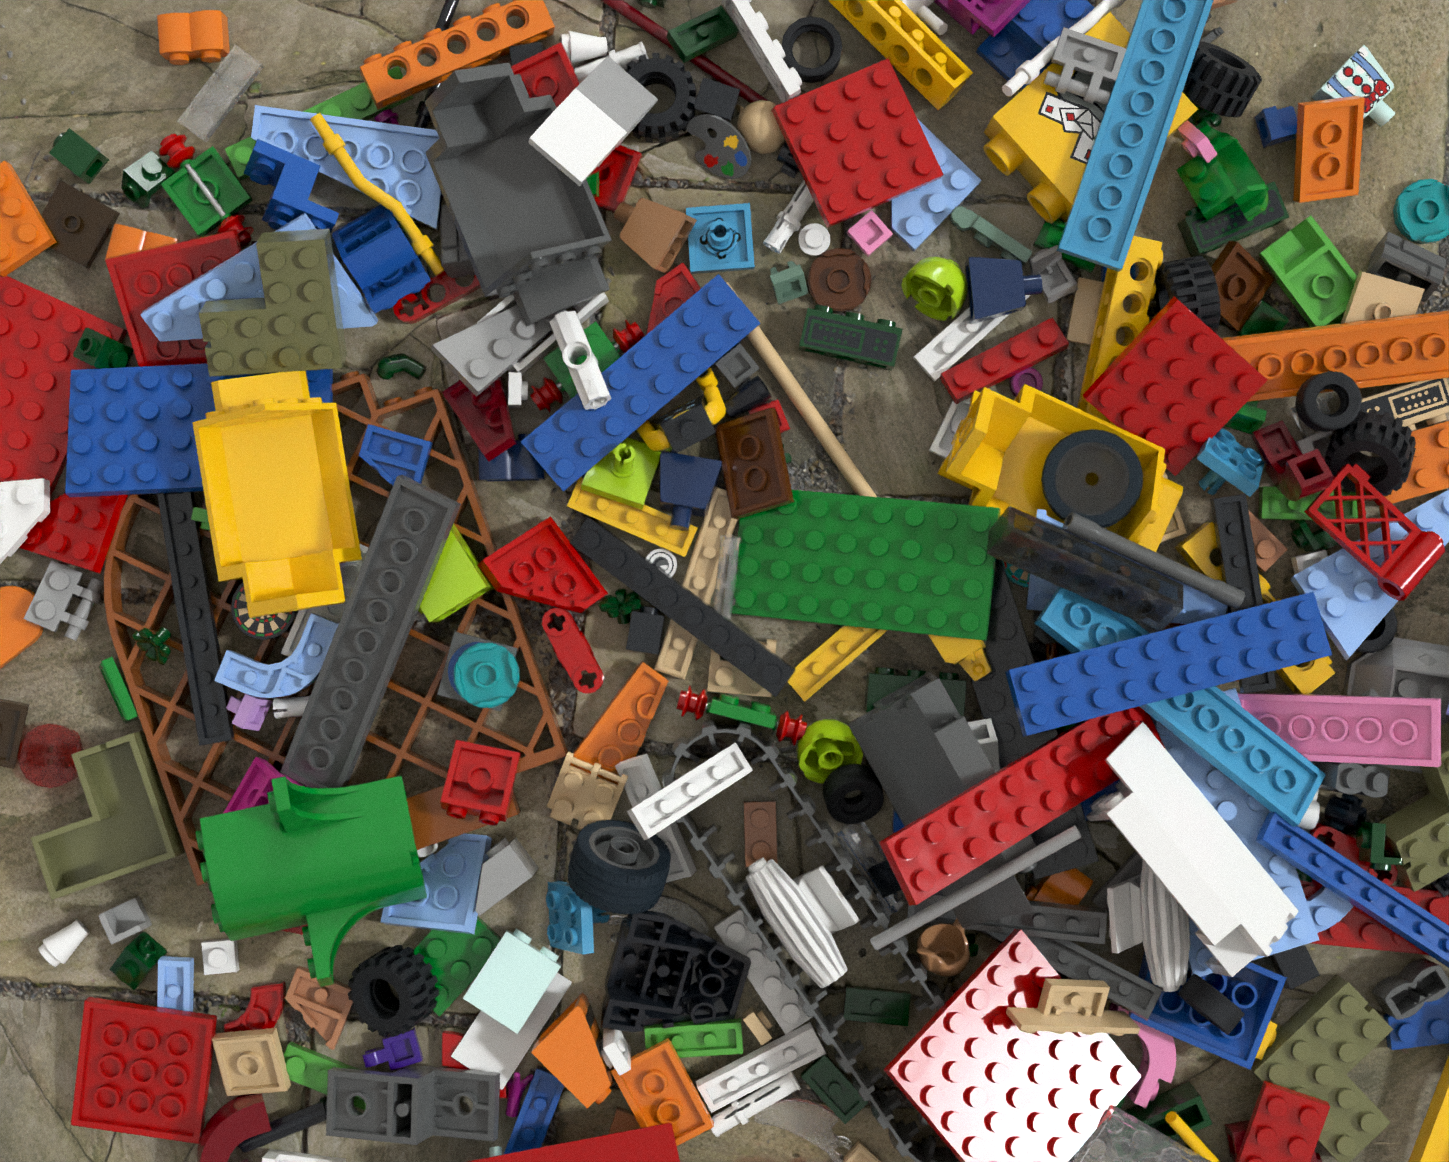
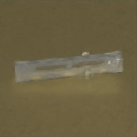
M720 535L721 542L715 595H711V602L714 603L713 608L731 621L733 605H736L734 591L741 537Z

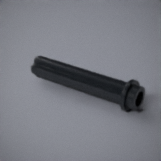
M324 1096L316 1104L269 1122L272 1131L244 1140L238 1145L242 1152L247 1153L326 1121L327 1097Z

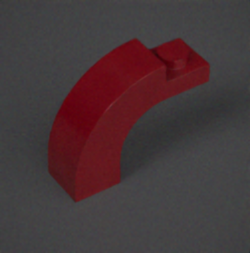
M1283 420L1252 433V439L1266 463L1265 470L1287 499L1297 501L1330 487L1333 474L1320 451L1315 449L1302 454Z
M262 1093L240 1095L229 1101L212 1116L199 1140L197 1162H228L232 1151L241 1142L253 1136L272 1131Z

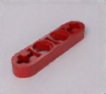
M443 271L441 274L430 278L431 281L425 284L424 288L419 292L408 294L399 299L393 306V311L400 321L406 324L417 323L480 289L481 286L476 275H474L472 284L467 287H461L457 284L456 278L449 277ZM434 285H441L446 291L444 299L439 302H433L428 297V291ZM419 293L422 294L423 300L429 305V308L425 310L422 304L414 307V315L412 316L406 313L401 314L405 301H408L410 304L420 301L416 296Z

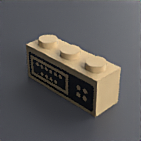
M1447 378L1417 381L1362 399L1360 410H1363L1364 413H1368L1369 409L1377 410L1378 414L1390 413L1391 418H1400L1403 421L1402 426H1409L1412 431L1416 430L1415 423L1426 420L1427 426L1447 420L1445 414L1449 412V385Z

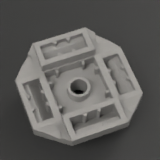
M1394 637L1392 642L1384 649L1374 653H1364L1347 663L1343 695L1441 698L1442 726L1449 722V715L1446 714L1449 704V646ZM1373 764L1422 773L1420 766Z

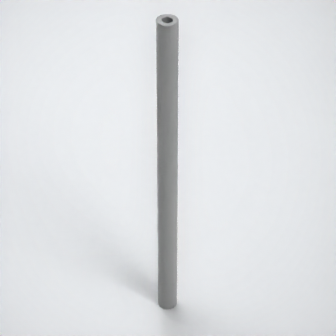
M1075 825L874 936L870 939L872 946L876 951L1080 839V832Z

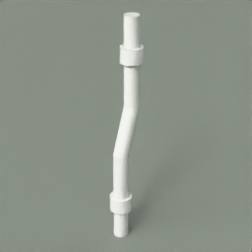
M1103 0L1069 29L1084 34L1113 8H1119L1127 0ZM1060 36L1048 44L1032 60H1026L1016 69V74L1002 86V91L1006 96H1012L1024 84H1030L1039 76V70L1052 59Z

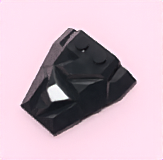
M644 911L638 914H628L627 920L621 922L605 979L606 995L602 1007L601 1028L640 1032L643 1031V1026L662 1024L663 1028L674 1027L673 1022L692 1020L694 1024L734 1019L750 969L751 959L665 913Z

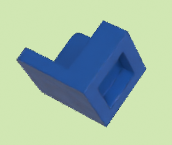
M1276 106L1265 108L1254 117L1263 148L1296 139L1297 117L1292 106L1278 110Z

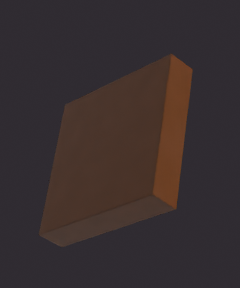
M1229 241L1211 269L1219 291L1220 320L1230 330L1239 332L1274 281V278L1238 242Z

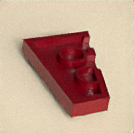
M502 375L477 397L461 380L442 391V394L488 462L516 444Z

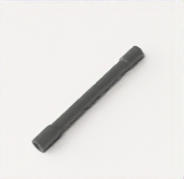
M1070 512L1064 521L1063 530L1089 542H1095L1184 583L1231 608L1237 609L1243 603L1244 591L1221 580H1214L1113 533L1077 513Z

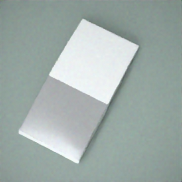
M608 56L555 109L529 138L528 143L578 186H581L596 167H599L609 154L621 144L656 104L658 99Z

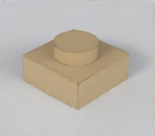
M752 1005L742 1013L743 1021L762 1046L772 1039L770 1028L774 1025L763 1010L757 1012Z

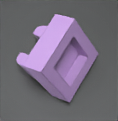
M245 694L240 699L231 696L226 709L236 714L232 724L242 729L259 731L272 701Z

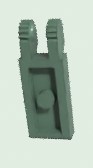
M958 206L952 210L953 212L950 215L951 224L957 226V229L961 232L969 230L974 232L973 238L984 247L990 248L993 245L1002 251L1000 254L1002 259L1019 260L1022 266H1024L1032 255L1031 250L970 209L967 210L966 207Z

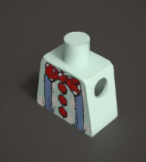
M1365 45L1358 49L1312 96L1315 101L1351 96L1364 97L1363 119L1368 115L1380 127L1385 125L1395 115V112L1383 101L1393 90L1394 84Z

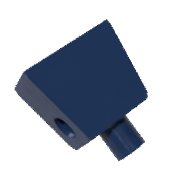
M968 257L965 262L971 324L1022 311L1026 306L1025 295L1042 294L1041 275L1023 276L1022 263L1019 260Z
M661 451L660 509L672 512L670 528L688 531L691 515L705 517L720 476L722 461Z

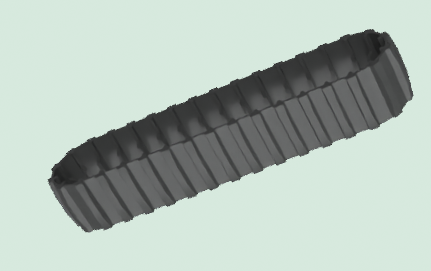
M713 719L703 721L702 730L692 735L689 739L684 737L678 738L672 747L676 755L673 767L667 769L662 774L663 787H666L682 776L681 773H675L677 763L682 755L687 759L689 757L696 763L700 761V757L689 746L705 736L709 737L713 751L718 750L715 739L716 733L738 734L736 743L739 748L744 737L760 746L762 750L750 759L751 763L755 765L761 760L765 761L769 758L780 773L777 781L768 786L771 793L780 787L783 789L788 785L798 800V803L795 804L796 807L786 813L788 818L791 820L797 815L801 817L807 813L816 827L813 830L814 834L805 840L806 845L810 847L817 842L821 844L825 841L834 854L831 857L832 861L824 866L826 871L831 873L834 870L839 872L844 869L852 880L849 884L850 888L842 893L845 899L848 901L853 897L856 900L863 897L870 907L867 910L868 915L859 921L862 928L865 929L872 924L876 928L881 924L885 930L889 929L890 915L882 902L878 900L871 901L869 898L871 896V886L866 878L859 873H852L850 869L853 867V860L847 850L843 847L835 848L832 843L835 834L827 821H817L813 815L816 809L814 801L810 795L805 793L800 795L794 787L798 778L790 767L782 768L776 760L779 749L773 741L763 742L757 735L751 732V724L740 720L736 725H717ZM689 813L676 820L677 823L684 822L690 831L688 841L696 851L703 850L709 859L707 869L715 879L721 877L727 886L725 896L733 906L740 905L744 911L743 922L752 934L758 933L762 938V951L771 962L777 961L781 966L780 978L790 990H797L798 1003L802 1011L808 1017L814 1016L816 1018V1029L821 1039L827 1045H834V1055L839 1066L845 1073L852 1072L853 1085L864 1101L871 1100L872 1114L883 1129L889 1128V1137L897 1152L902 1157L909 1156L915 1162H960L948 1146L936 1147L937 1142L933 1135L929 1134L928 1139L923 1137L921 1143L912 1139L920 1131L915 1121L907 1125L903 1119L898 1123L895 1121L892 1111L901 1104V1101L897 1094L887 1098L885 1093L879 1096L875 1091L874 1083L883 1076L880 1068L876 1067L869 1071L867 1066L863 1069L858 1066L855 1056L864 1049V1046L860 1039L852 1044L849 1039L843 1043L838 1036L837 1028L846 1022L843 1013L841 1012L834 1017L831 1013L826 1016L819 1008L818 1001L827 995L826 988L819 987L815 990L813 986L809 989L805 987L800 979V973L804 970L794 960L789 963L782 952L781 946L783 944L777 935L771 936L764 926V916L759 906L753 909L744 896V891L750 888L747 880L743 882L739 880L735 883L727 871L726 864L735 858L734 851L732 850L725 855L722 853L717 856L707 841V837L717 830L715 823L707 828L705 826L699 829ZM905 936L879 949L878 951L882 957L890 952L893 955L900 952L906 960L903 963L905 969L896 975L900 984L909 979L912 983L919 980L924 987L921 990L923 996L914 1002L918 1011L927 1007L931 1011L936 1008L939 1010L946 1003L945 996L938 985L932 980L925 981L927 979V970L919 960V957L913 953L907 954L909 946Z

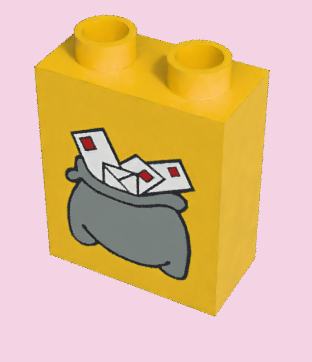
M1111 12L1085 33V35L1126 48L1130 33ZM1055 63L1048 66L991 118L984 131L990 141L983 146L985 154L999 171L1009 176L1017 169L1033 187L1027 194L1030 205L1040 217L1051 224L1059 217L1065 223L1067 222L1106 107L1105 104L1096 101L1093 104L1083 101L1084 97L1067 91L1065 94L1056 92L1055 87L1043 84L1048 71L1061 74L1063 66ZM1073 70L1071 79L1089 84L1091 76ZM1102 80L1099 88L1111 92L1114 83ZM1183 92L1167 139L1198 110Z

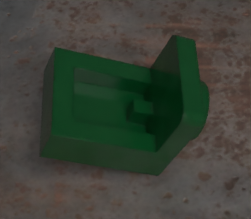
M151 150L123 170L121 188L130 201L136 202L144 209L149 206L151 195L161 189V183L172 176L175 171L169 168Z
M1261 300L1238 332V336L1281 331L1287 324L1288 318Z
M85 328L73 356L99 369L126 367L133 348L90 328Z
M1303 519L1290 523V527L1293 530L1290 534L1298 548H1303L1305 552L1315 551L1320 547L1323 550H1327L1339 544L1322 528L1312 533Z
M1361 821V828L1356 833L1359 861L1370 862V869L1390 871L1391 864L1402 865L1403 858L1384 856L1386 824Z
M142 932L124 948L109 970L134 991L158 963V959L166 955L167 950L148 933Z

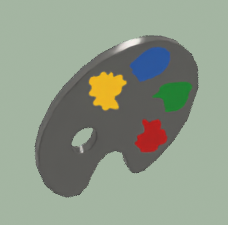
M699 114L688 122L687 131L691 135L702 139L706 144L704 149L698 150L695 153L696 160L703 167L717 176L728 179L740 178L747 173L751 166L750 149L744 137L732 124L712 114ZM709 128L714 129L716 131V137L711 136L709 134Z

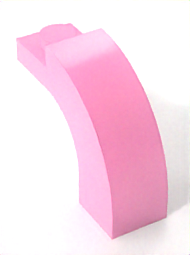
M1111 1002L1109 1010L1125 1011L1129 1014V1011ZM1133 1020L1140 1027L1139 1034L1137 1035L1142 1044L1143 1056L1138 1072L1142 1077L1130 1089L1127 1095L1135 1104L1146 1108L1149 1100L1153 1101L1158 1093V1079L1169 1083L1172 1082L1176 1068V1048L1173 1036Z

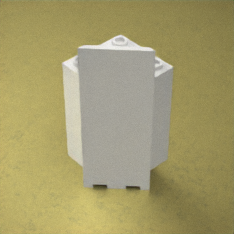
M1142 722L1105 759L1106 763L1120 779L1115 785L1118 790L1108 796L1104 794L1090 805L1093 811L1086 817L1089 821L1109 819L1199 928L1195 934L1213 955V957L1205 962L1215 974L1233 977L1258 955L1268 957L1272 952L1270 945L1281 939L1288 928L1286 923L1295 918L1299 911L1145 723Z

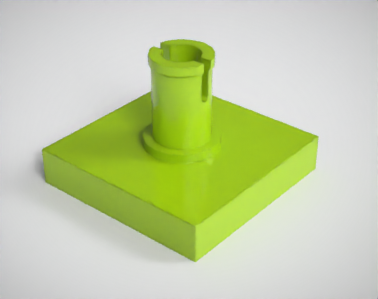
M627 437L586 472L581 490L643 510L660 462L661 451H653L646 443Z

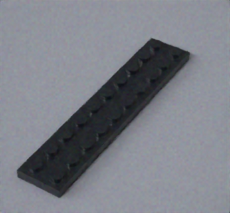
M997 548L987 641L982 640L986 645L983 650L992 668V672L978 681H974L972 678L971 680L983 718H991L998 740L1000 769L1059 734L1057 728L1022 736L1005 671L1034 664L1035 660L999 549ZM1081 803L1030 834L1036 846L1074 825L1081 834L1080 839L1036 862L1037 866L1032 869L1035 880L1099 861Z

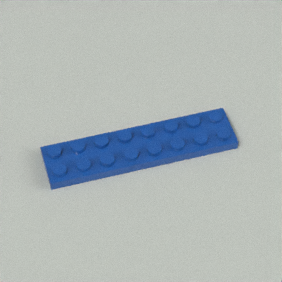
M719 274L716 275L601 373L612 398L606 405L598 409L585 410L577 393L521 441L522 445L564 492L761 323Z

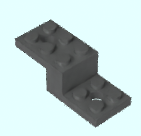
M412 1064L394 1073L333 1067L328 1070L326 1136L418 1145L432 1135L493 1142L498 1139L500 1073ZM355 1096H360L365 1101L366 1109L364 1113L359 1112L355 1108ZM462 1096L471 1099L473 1103L471 1112H466L461 1108L460 1099Z

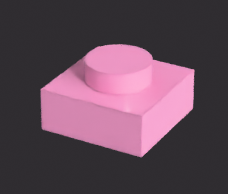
M1188 120L1178 128L1179 133L1184 139L1181 145L1191 157L1195 158L1199 155L1204 161L1209 163L1217 155L1208 138Z
M873 210L868 212L847 231L850 238L867 257L893 235Z

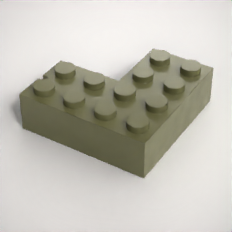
M330 228L263 232L256 242L264 298L206 301L199 312L203 341L208 342L205 347L209 377L342 368L347 352Z
M1449 722L1441 726V766H1420L1430 794L1378 822L1386 824L1384 849L1387 851H1385V855L1403 858L1402 865H1396L1398 871L1397 878L1413 892L1449 873Z
M144 731L131 733L105 742V744L71 754L92 817L30 838L51 900L185 853Z
M1335 975L1277 1030L1274 1043L1271 1047H1267L1262 1060L1255 1058L1250 1071L1262 1083L1267 1081L1327 1101L1330 1109L1318 1142L1337 1162H1350L1391 1121L1346 1074L1394 1029L1374 1008L1367 1005L1368 1002L1348 981Z

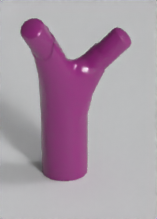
M515 1072L513 1079L510 1077L508 1080V1100L505 1112L507 1116H518L520 1099L526 1086L533 1079L532 1074H529L520 1082V1073Z

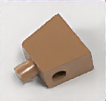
M640 198L635 208L626 202H622L614 213V218L625 224L619 238L651 267L666 274L697 221L680 211L645 198Z

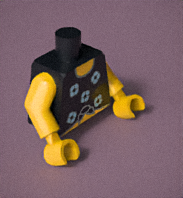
M710 367L707 369L708 373L704 377L699 376L695 379L702 391H704L702 395L651 421L647 420L636 430L651 450H664L675 454L716 433L718 422L725 416L726 408L719 389L716 387L718 379Z

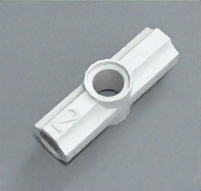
M564 311L555 315L550 321V325L562 352L563 361L569 369L585 410L598 409L606 405L612 398L576 311ZM579 356H587L582 364L574 365V361Z

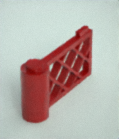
M1346 464L1333 477L1330 487L1322 490L1304 512L1378 579V585L1383 592L1393 599L1404 601L1445 553L1443 539L1435 532L1421 531L1368 482L1370 476L1357 464L1353 466ZM1345 476L1355 483L1356 496H1342L1341 481ZM1334 490V496H1329ZM1335 501L1336 519H1327L1317 509L1323 502ZM1342 501H1357L1358 518L1344 519ZM1365 501H1374L1379 506L1380 518H1366ZM1381 523L1383 541H1368L1367 524ZM1389 523H1398L1408 532L1401 541H1391ZM1345 524H1359L1361 541L1352 542L1346 537ZM1369 546H1383L1384 561L1380 566L1370 559Z

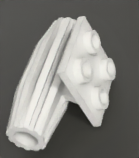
M762 857L747 868L750 872L746 876L748 885L762 915L789 955L820 988H824L838 980L847 972V967L832 933L852 926L860 921V919L854 912L850 902L845 899L836 886L833 877L826 871L823 865L791 879L773 859L766 862L764 857Z
M1143 861L1140 875L1107 888L1108 895L1106 901L1109 908V937L1111 939L1112 953H1120L1143 942L1152 983L1158 985L1165 992L1178 991L1180 985H1184L1187 979L1190 950L1189 916Z

